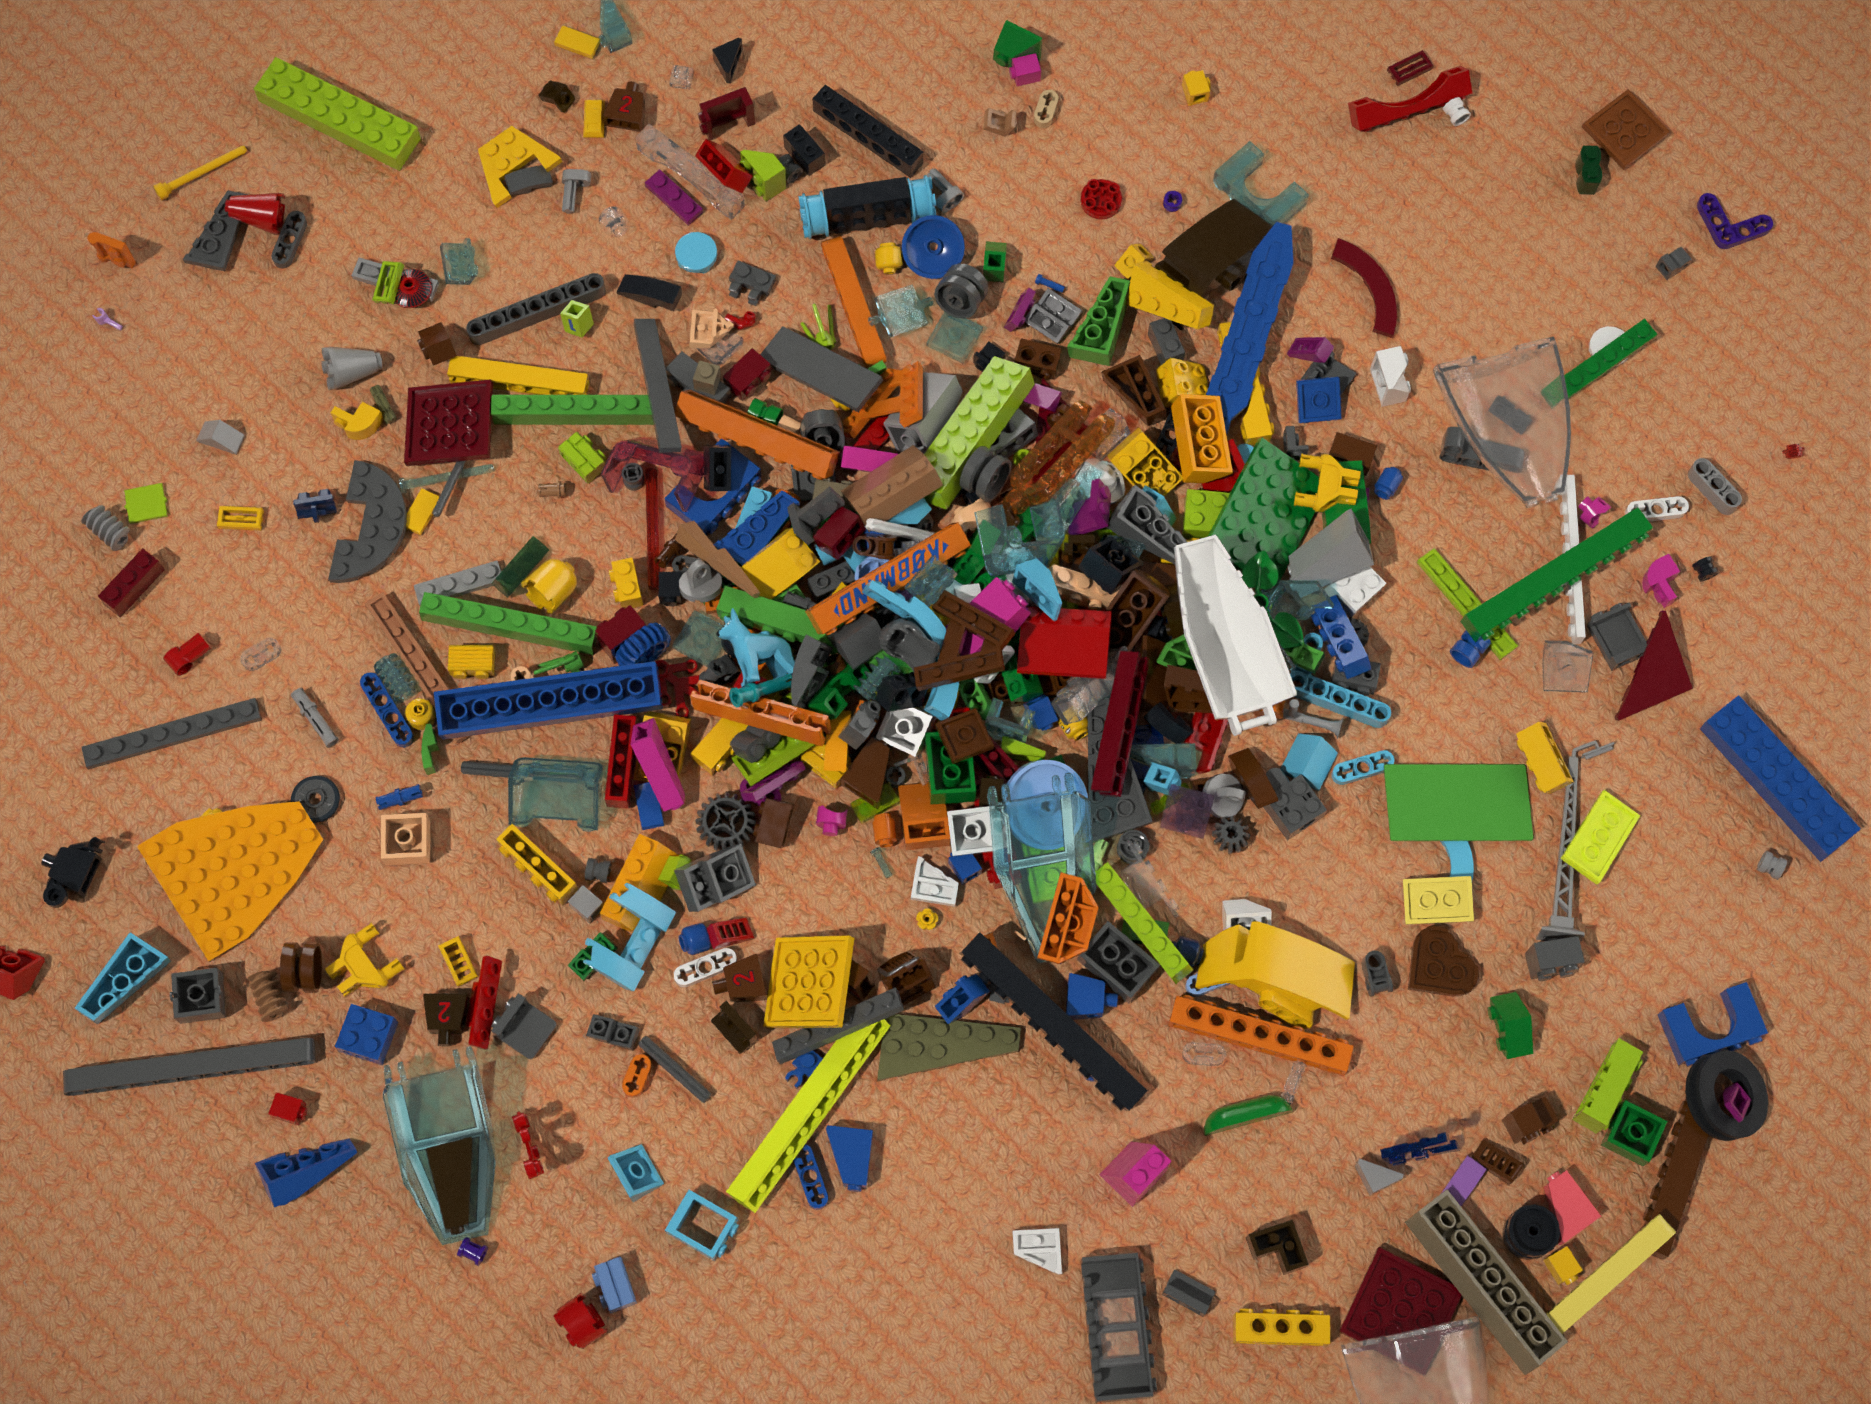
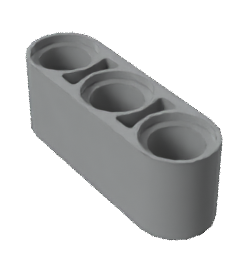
M1699 458L1693 463L1688 471L1690 481L1720 513L1724 515L1733 514L1741 504V494L1709 460ZM1696 469H1701L1704 474L1699 473ZM1711 484L1716 485L1718 489H1714ZM1726 500H1730L1733 505L1728 504Z

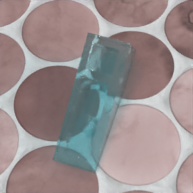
M601 0V35L599 39L602 46H607L609 52L612 53L632 44L631 33L614 1Z
M1195 743L1132 745L1131 758L1149 766L1153 762L1176 769L1180 778H1190L1191 775H1195L1197 770Z

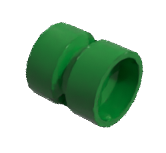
M756 398L752 401L747 411L748 414L774 425H778L784 412L782 408L774 405L768 407L767 402Z

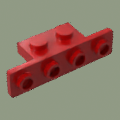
M1195 712L1190 725L1194 732L1185 740V744L1202 752L1196 769L1197 773H1207L1213 769L1217 750L1222 745V735L1229 724L1228 719L1215 720L1213 713Z
M483 956L479 982H473L466 1027L471 1028L468 1044L483 1050L488 1049L502 967L501 960L490 956Z

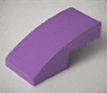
M1467 1155L1441 1193L1448 1190L1459 1205L1462 1206L1487 1168Z

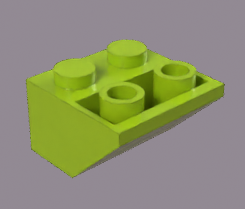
M742 150L740 152V164L753 175L750 183L753 185V190L758 197L762 196L767 202L786 189L785 167L773 153Z

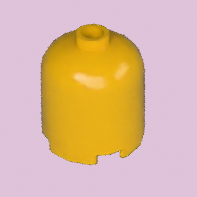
M549 559L521 582V587H526L528 592L525 595L538 609L544 607L547 609V614H552L576 589L577 579L574 574L575 570L568 562L564 563L558 559Z

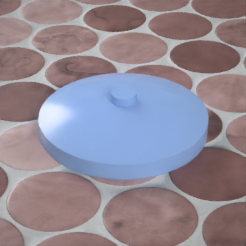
M1037 760L1019 768L1009 779L1002 797L1004 820L1013 836L1021 843L1036 849L1048 850L1062 847L1063 835L1059 795L1071 793L1075 838L1085 824L1089 807L1088 794L1082 779L1072 768L1054 760Z

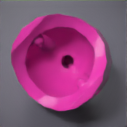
M1587 496L1578 506L1583 511L1580 519L1593 529L1599 523L1600 514L1606 513L1611 506L1600 497L1593 501Z
M823 805L818 807L816 825L823 828V835L837 836L838 830L846 827L847 809L839 813L830 811Z

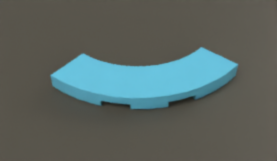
M1440 841L1450 859L1451 870L1449 877L1471 876V880H1473L1474 864L1468 841Z

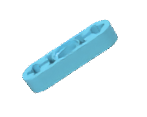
M1382 750L1339 763L1332 771V779L1338 785H1345L1384 773V764H1377L1375 766L1376 770H1374L1373 764L1379 762L1381 757L1384 760H1389L1387 764H1394V756L1389 751ZM1360 762L1366 763L1369 771L1366 773L1359 772L1357 764ZM1352 765L1353 772L1347 773L1345 779L1342 776H1337L1339 769L1342 772L1350 771V766Z

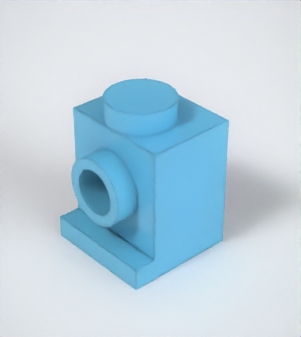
M1153 762L1143 781L1149 791H1157L1172 796L1174 791L1177 792L1181 786V779L1176 769Z

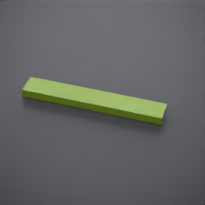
M1435 548L1417 560L1416 563L1463 617L1482 604ZM1498 628L1494 631L1495 634L1489 638L1491 641L1489 648L1499 660H1502L1514 651L1518 645L1505 630Z

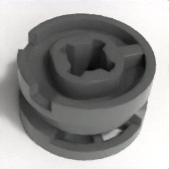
M1129 830L1123 833L1117 844L1119 858L1127 864L1142 862L1146 858L1150 846L1147 836L1138 830Z

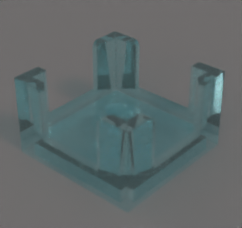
M993 698L984 724L988 734L1002 741V736H1006L1026 743L1035 711L1025 709L1020 724L999 718L1003 701Z

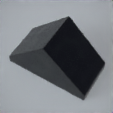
M736 38L712 49L713 60L726 83H731L743 51L742 38Z

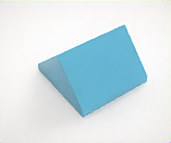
M1298 733L1280 769L1286 776L1293 779L1301 774L1311 788L1319 791L1338 752L1321 736Z
M642 1144L608 1157L632 1202L637 1201L664 1184Z

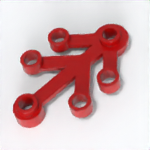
M689 659L683 663L669 665L664 660L655 661L658 669H664V673L659 674L662 698H668L669 701L665 704L662 703L663 708H668L672 703L670 695L667 694L666 681L674 686L677 704L676 716L688 718L689 710L685 705L684 693L690 697L693 690L697 691L691 685H697L699 675L678 678L673 673L686 671L688 674H694L698 670L697 662ZM689 664H694L695 668L690 670L687 668V666ZM680 710L686 711V714L683 716L678 713Z
M518 1111L517 1115L512 1116L517 1134L520 1133L522 1141L526 1145L529 1160L524 1161L523 1164L528 1178L532 1179L544 1174V1169L541 1161H538L540 1154L537 1145L532 1146L530 1142L532 1140L528 1130L530 1127L526 1114Z

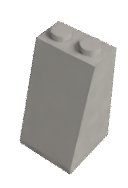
M923 372L922 419L905 428L900 423V412L891 413L883 424L898 454L912 445L923 454L927 451L954 413L963 392L956 375Z
M1349 509L1289 555L1290 565L1287 568L1291 575L1289 579L1294 590L1298 589L1303 596L1374 565L1369 540L1353 510Z

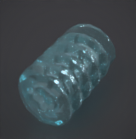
M392 653L374 664L375 673L379 675L380 680L384 682L385 688L389 689V694L394 696V701L401 703L415 695L416 689H413V687L416 685V682L414 680L408 682L412 677L411 674L403 675L407 668H399L402 665V661L396 660L398 657L397 653Z
M883 654V659L875 658L878 666L870 664L873 670L872 673L864 671L867 679H858L861 686L853 685V688L868 700H875L876 692L879 690L883 677L893 676V671L901 672L900 667L885 654Z

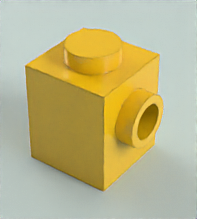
M1190 71L1184 74L1182 88L1188 106L1208 102L1211 83L1209 78L1205 77L1204 71Z
M1568 1246L1543 1260L1558 1285L1563 1282L1566 1285L1571 1284L1579 1279L1577 1274L1583 1271Z

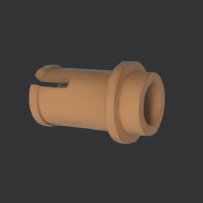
M558 481L557 484L538 485V489H540L538 490L539 497L558 496V498H562V496H566V484L561 483V481Z

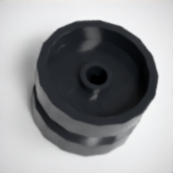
M1533 1204L1523 1206L1512 1213L1504 1223L1502 1234L1504 1243L1512 1254L1521 1259L1533 1260L1542 1257L1554 1249L1559 1241L1560 1228L1556 1217L1551 1211L1543 1206Z

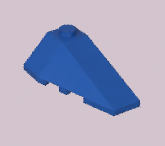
M350 1139L322 1144L318 1150L307 1151V1148L299 1149V1154L295 1155L276 1154L256 1162L255 1165L266 1193L275 1208L297 1199L357 1154V1150Z

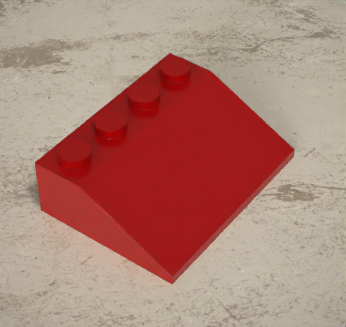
M1026 606L1031 613L1020 628L1017 673L1106 679L1111 636V611L1061 608L1057 620L1053 621L1039 607Z

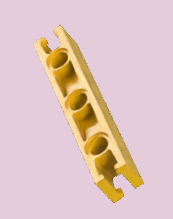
M463 356L451 358L447 372L450 383L491 379L493 389L533 395H587L590 383L587 380L588 374Z

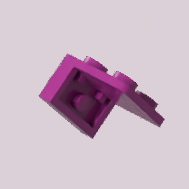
M1100 478L1092 480L1090 498L1072 504L1068 529L1069 535H1082L1108 527L1111 493L1108 486L1104 485Z

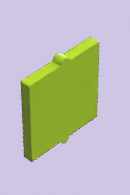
M162 483L124 490L126 499L124 507L128 512L130 524L168 517L166 508L167 498L164 495Z

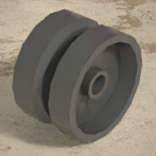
M959 263L952 265L947 270L943 279L937 285L934 295L937 304L943 311L955 318L965 319L971 317L977 311L980 303L986 297L989 287L987 280L980 271L970 265Z
M981 446L974 451L966 462L960 477V486L970 493L976 492L977 497L990 502L997 497L1005 486L1010 475L1012 463L1004 456H995L993 450Z

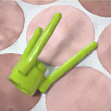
M812 304L820 332L814 338L804 322H801L800 325L811 341L832 350L836 343L831 305L827 306L828 333V331H824L816 304Z

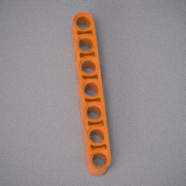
M842 236L822 241L821 247L865 368H870L881 360L886 363L884 349Z

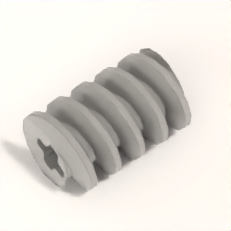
M99 505L86 512L83 516L81 523L86 525L89 530H92L93 534L104 541L107 546H110L111 550H120L128 541L130 528L127 526L123 527V522L121 521L117 522V517L111 516L109 510L105 511V506Z

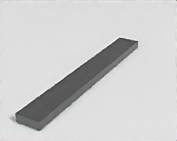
M634 319L633 325L659 453L681 452L682 446L655 319Z

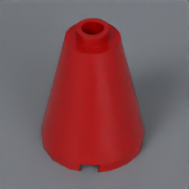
M284 193L231 196L230 200L227 199L225 202V212H228V216L271 234L279 235L280 232L277 231V228H282L285 214V204H281V198L285 199Z

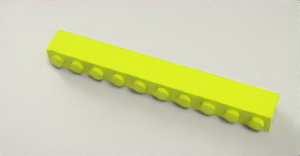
M885 1019L835 1041L726 1192L733 1199L756 1213L890 1028Z

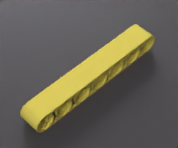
M1660 1214L1657 1215L1547 1312V1316L1563 1334L1668 1241L1676 1231Z

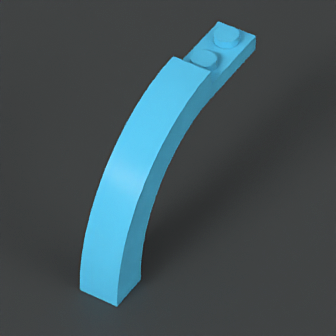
M872 580L866 584L862 593L903 619L917 624L929 640L937 642L940 645V649L942 648L946 628L927 605L915 596L905 601L904 596L889 591L879 581ZM940 652L938 653V657L935 658L936 662H938ZM959 682L933 687L923 710L941 721L947 719L953 710L957 698Z

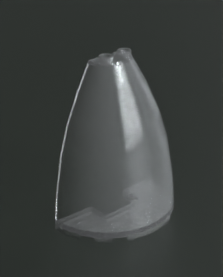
M1554 336L1516 345L1508 353L1477 360L1475 355L1436 365L1433 369V374L1443 399L1464 439L1486 468L1511 493L1522 501L1526 508L1534 507L1543 500L1546 503L1558 500L1557 495L1565 491L1570 456L1571 422L1564 371Z
M1479 1316L1341 1345L1350 1379L1360 1404H1489L1486 1354Z

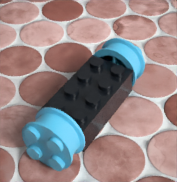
M924 175L923 179L917 180L901 177L823 189V192L819 191V194L805 196L802 193V196H798L800 217L801 221H803L804 238H809L810 240L812 236L822 234L829 237V234L911 222V220L913 223L921 217L936 215V198L931 190L933 189L931 176L927 177V175Z

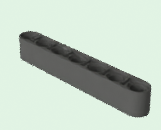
M592 273L472 319L466 327L469 339L475 345H482L559 315L571 300L583 304L598 300L606 292L603 277L598 273ZM595 284L600 285L597 288H591ZM574 292H580L577 296L572 295ZM554 300H561L558 303H552ZM535 307H540V308H541V309L538 310V311H533V309H534ZM515 315H521V317L517 319L513 318V316ZM497 322L501 323L499 326H493ZM481 330L479 334H473L474 331Z

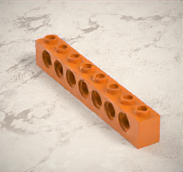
M1182 994L1181 997L1176 996L1168 1023L1169 1027L1342 1076L1348 1071L1354 1047L1349 1045V1042L1344 1039H1328L1323 1033H1307L1298 1026H1291L1289 1028L1282 1026V1022L1270 1019L1268 1022L1261 1020L1260 1016L1256 1014H1240L1235 1008L1225 1007V1009L1216 1007V1004L1210 1001H1203V1003L1194 1001V997ZM1189 1011H1198L1201 1018L1197 1020L1192 1019L1189 1016ZM1217 1016L1221 1018L1223 1024L1215 1026L1212 1024L1211 1018ZM1241 1023L1245 1030L1237 1032L1234 1030L1233 1024ZM1263 1029L1267 1037L1263 1039L1258 1038L1255 1030ZM1277 1036H1286L1289 1043L1287 1045L1280 1044ZM1302 1041L1308 1042L1311 1050L1303 1051L1299 1043ZM1322 1048L1331 1049L1333 1056L1325 1057L1322 1054Z

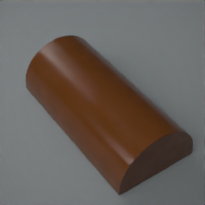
M1136 569L1132 571L1105 610L1111 611V636L1108 658L1116 664L1118 663L1120 651L1132 650L1170 596L1169 591L1163 584L1143 571Z

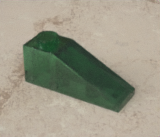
M532 536L491 584L508 598L547 554L549 549Z

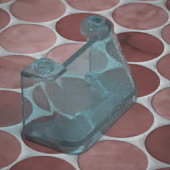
M528 757L516 759L508 776V825L513 824L517 827H526L533 821V818L573 820L577 821V826L583 831H598L603 766L597 762Z

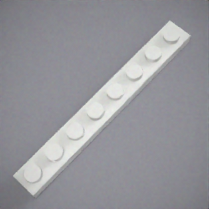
M1565 475L1558 487L1559 495H1562L1560 515H1563L1564 519L1561 525V534L1565 535V542L1562 547L1563 553L1579 544L1574 475ZM1582 580L1572 587L1570 585L1565 587V594L1569 596V603L1566 608L1567 616H1570L1568 636L1571 637L1572 644H1581L1586 637Z

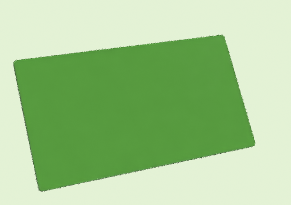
M1524 764L1384 765L1391 841L1533 840L1527 774Z

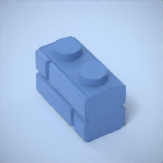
M621 1257L594 1266L596 1272L592 1273V1277L596 1287L601 1286L603 1295H600L599 1298L603 1309L608 1308L610 1313H614L637 1304Z

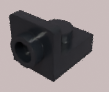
M988 341L979 353L976 352L974 354L973 363L979 371L983 372L994 356L1004 359L1005 352Z
M1156 615L1149 629L1148 636L1167 643L1173 637L1167 634L1166 626L1163 625L1164 617Z

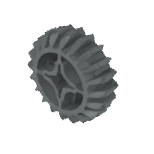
M725 792V798H721V795L717 793V800L709 797V805L702 803L701 806L704 810L697 811V815L701 817L695 820L696 824L700 825L696 828L697 833H702L700 835L702 841L707 839L706 846L709 847L714 843L715 851L720 846H722V849H725L727 846L742 844L743 847L742 840L749 842L750 837L748 834H753L754 832L752 826L756 825V820L752 818L755 817V812L750 811L752 808L751 804L745 805L746 801L743 798L737 801L738 795L736 793L732 798L729 797L728 792ZM722 807H731L736 809V811L726 812ZM715 812L717 820L713 823L712 827L708 828L709 817ZM721 816L723 819L730 822V827L725 823H722ZM743 816L744 824L737 833L734 825ZM722 832L728 833L730 837H719L714 834L718 835Z

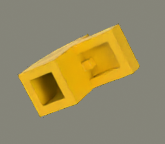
M364 402L360 404L354 415L336 406L330 412L334 424L344 429L347 437L353 440L369 438L378 430L384 420L380 410Z

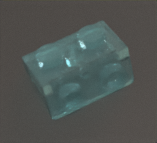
M465 238L463 243H442L440 251L446 284L470 285L478 274V267L474 263L475 250L474 246H471L470 238Z
M932 555L907 583L905 589L912 596H915L930 607L938 601L939 595L952 585L954 578L958 574L952 568L944 565L936 556Z

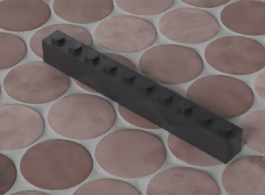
M980 932L959 953L963 956L960 960L968 968L971 969L973 966L979 972L977 976L985 984L990 982L996 988L994 992L1002 1000L1007 998L1012 1003L1011 1008L1019 1016L1024 1014L1029 1019L1027 1023L1036 1032L1041 1030L1046 1035L1044 1039L1053 1048L1057 1045L1063 1051L1061 1055L1069 1063L1074 1061L1080 1067L1078 1071L1086 1079L1091 1077L1096 1082L1095 1088L1103 1095L1108 1093L1113 1098L1111 1103L1120 1111L1123 1109L1130 1111L1148 1091Z

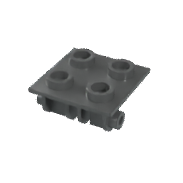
M1332 351L1325 363L1313 362L1300 380L1339 376L1341 396L1357 373L1335 360V354Z

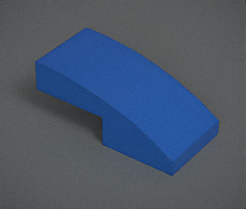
M650 783L634 785L642 830L664 826L661 806Z

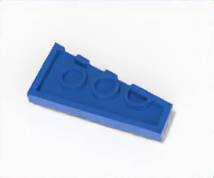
M782 490L761 506V509L755 514L747 517L736 529L733 528L727 533V536L720 541L718 540L713 545L717 550L725 548L736 563L742 566L769 544L790 519L787 507L793 502L799 507L800 502Z

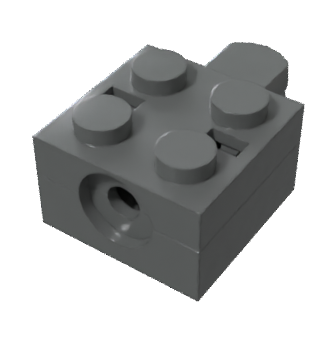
M1272 768L1266 772V776L1278 797V801L1263 808L1287 841L1324 817L1327 809L1301 774L1289 781L1279 768Z

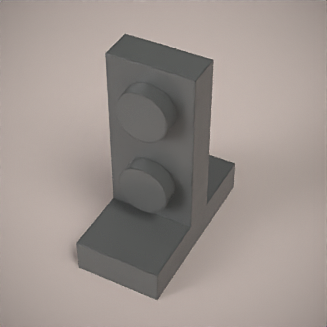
M828 487L801 509L793 502L787 509L794 533L807 545L814 541L812 529L845 504L844 499L831 487Z

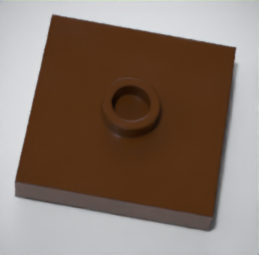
M977 708L935 723L937 732L952 764L994 749V744Z

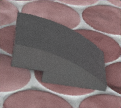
M807 634L795 660L791 681V697L793 705L809 710L808 702L822 687L829 674V671L822 667L833 648Z
M736 844L711 853L674 870L689 912H699L715 903H722L756 885L742 844Z

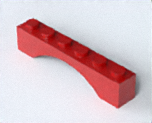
M1457 66L1442 71L1426 90L1404 101L1381 102L1364 97L1349 102L1348 108L1352 127L1361 132H1366L1374 126L1387 125L1392 120L1405 119L1410 114L1416 112L1423 113L1428 111V108L1434 106H1444L1454 98L1460 97L1461 100L1465 99L1466 95L1473 93L1469 70L1462 66Z

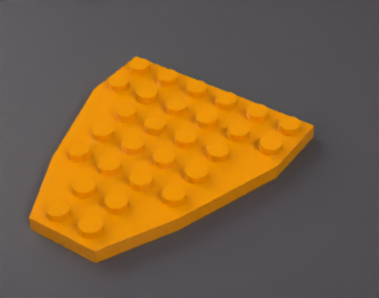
M299 801L246 806L176 822L137 845V848L205 957L210 962L251 936L298 881L323 842V838Z

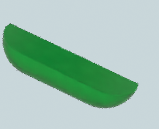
M1264 1095L1220 1107L1207 1117L1204 1135L1208 1136L1293 1112V1109L1284 1098L1277 1095Z

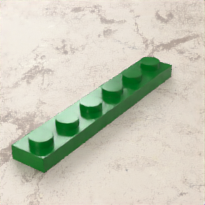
M1644 318L1544 389L1543 395L1556 409L1655 339L1658 334Z

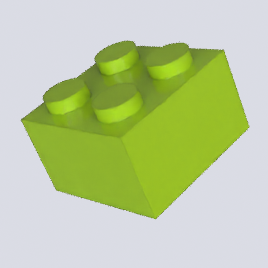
M1187 489L1184 502L1182 536L1185 539L1208 537L1230 493Z

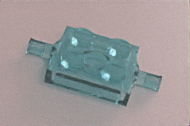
M913 284L879 295L874 298L878 308V315L869 317L868 322H870L871 326L882 323L886 327L890 338L926 326L928 320L924 313V308L933 305L932 298L928 297L920 300Z

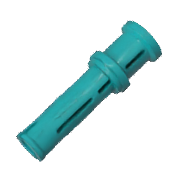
M786 674L759 684L747 683L746 687L739 689L737 687L731 688L729 692L730 700L736 708L749 701L752 703L757 702L761 696L791 688V681H786L792 679V675Z

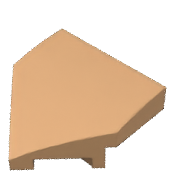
M716 308L713 312L692 310L689 348H711L734 327V324L731 321H726Z

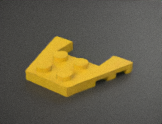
M510 126L478 149L491 198L496 208H499L512 198L501 183L505 180V175L519 170L534 158L538 159L547 172L563 162L557 154L513 126Z

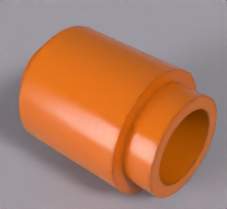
M889 813L875 815L872 822L875 844L880 845L881 848L893 846V843L897 841L894 819Z

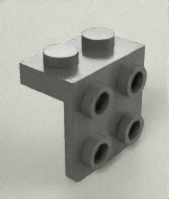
M518 993L515 998L511 997L503 1015L497 1016L491 1026L493 1029L491 1031L495 1037L531 1060L547 1041L557 1024L549 1016L529 1004L527 999Z

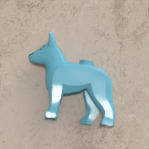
M733 608L731 609V619L724 616L725 624L716 632V635L732 643L735 656L743 674L742 687H746L747 683L760 681L758 665L766 663L773 679L784 676L787 673L793 674L795 660L791 646L784 638L771 635L769 631H763L759 634L750 633L739 621L737 613Z

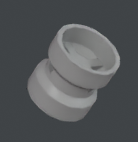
M1766 850L1756 870L1762 873L1767 872L1772 878L1778 880L1787 865V860L1782 857L1776 858L1773 853Z

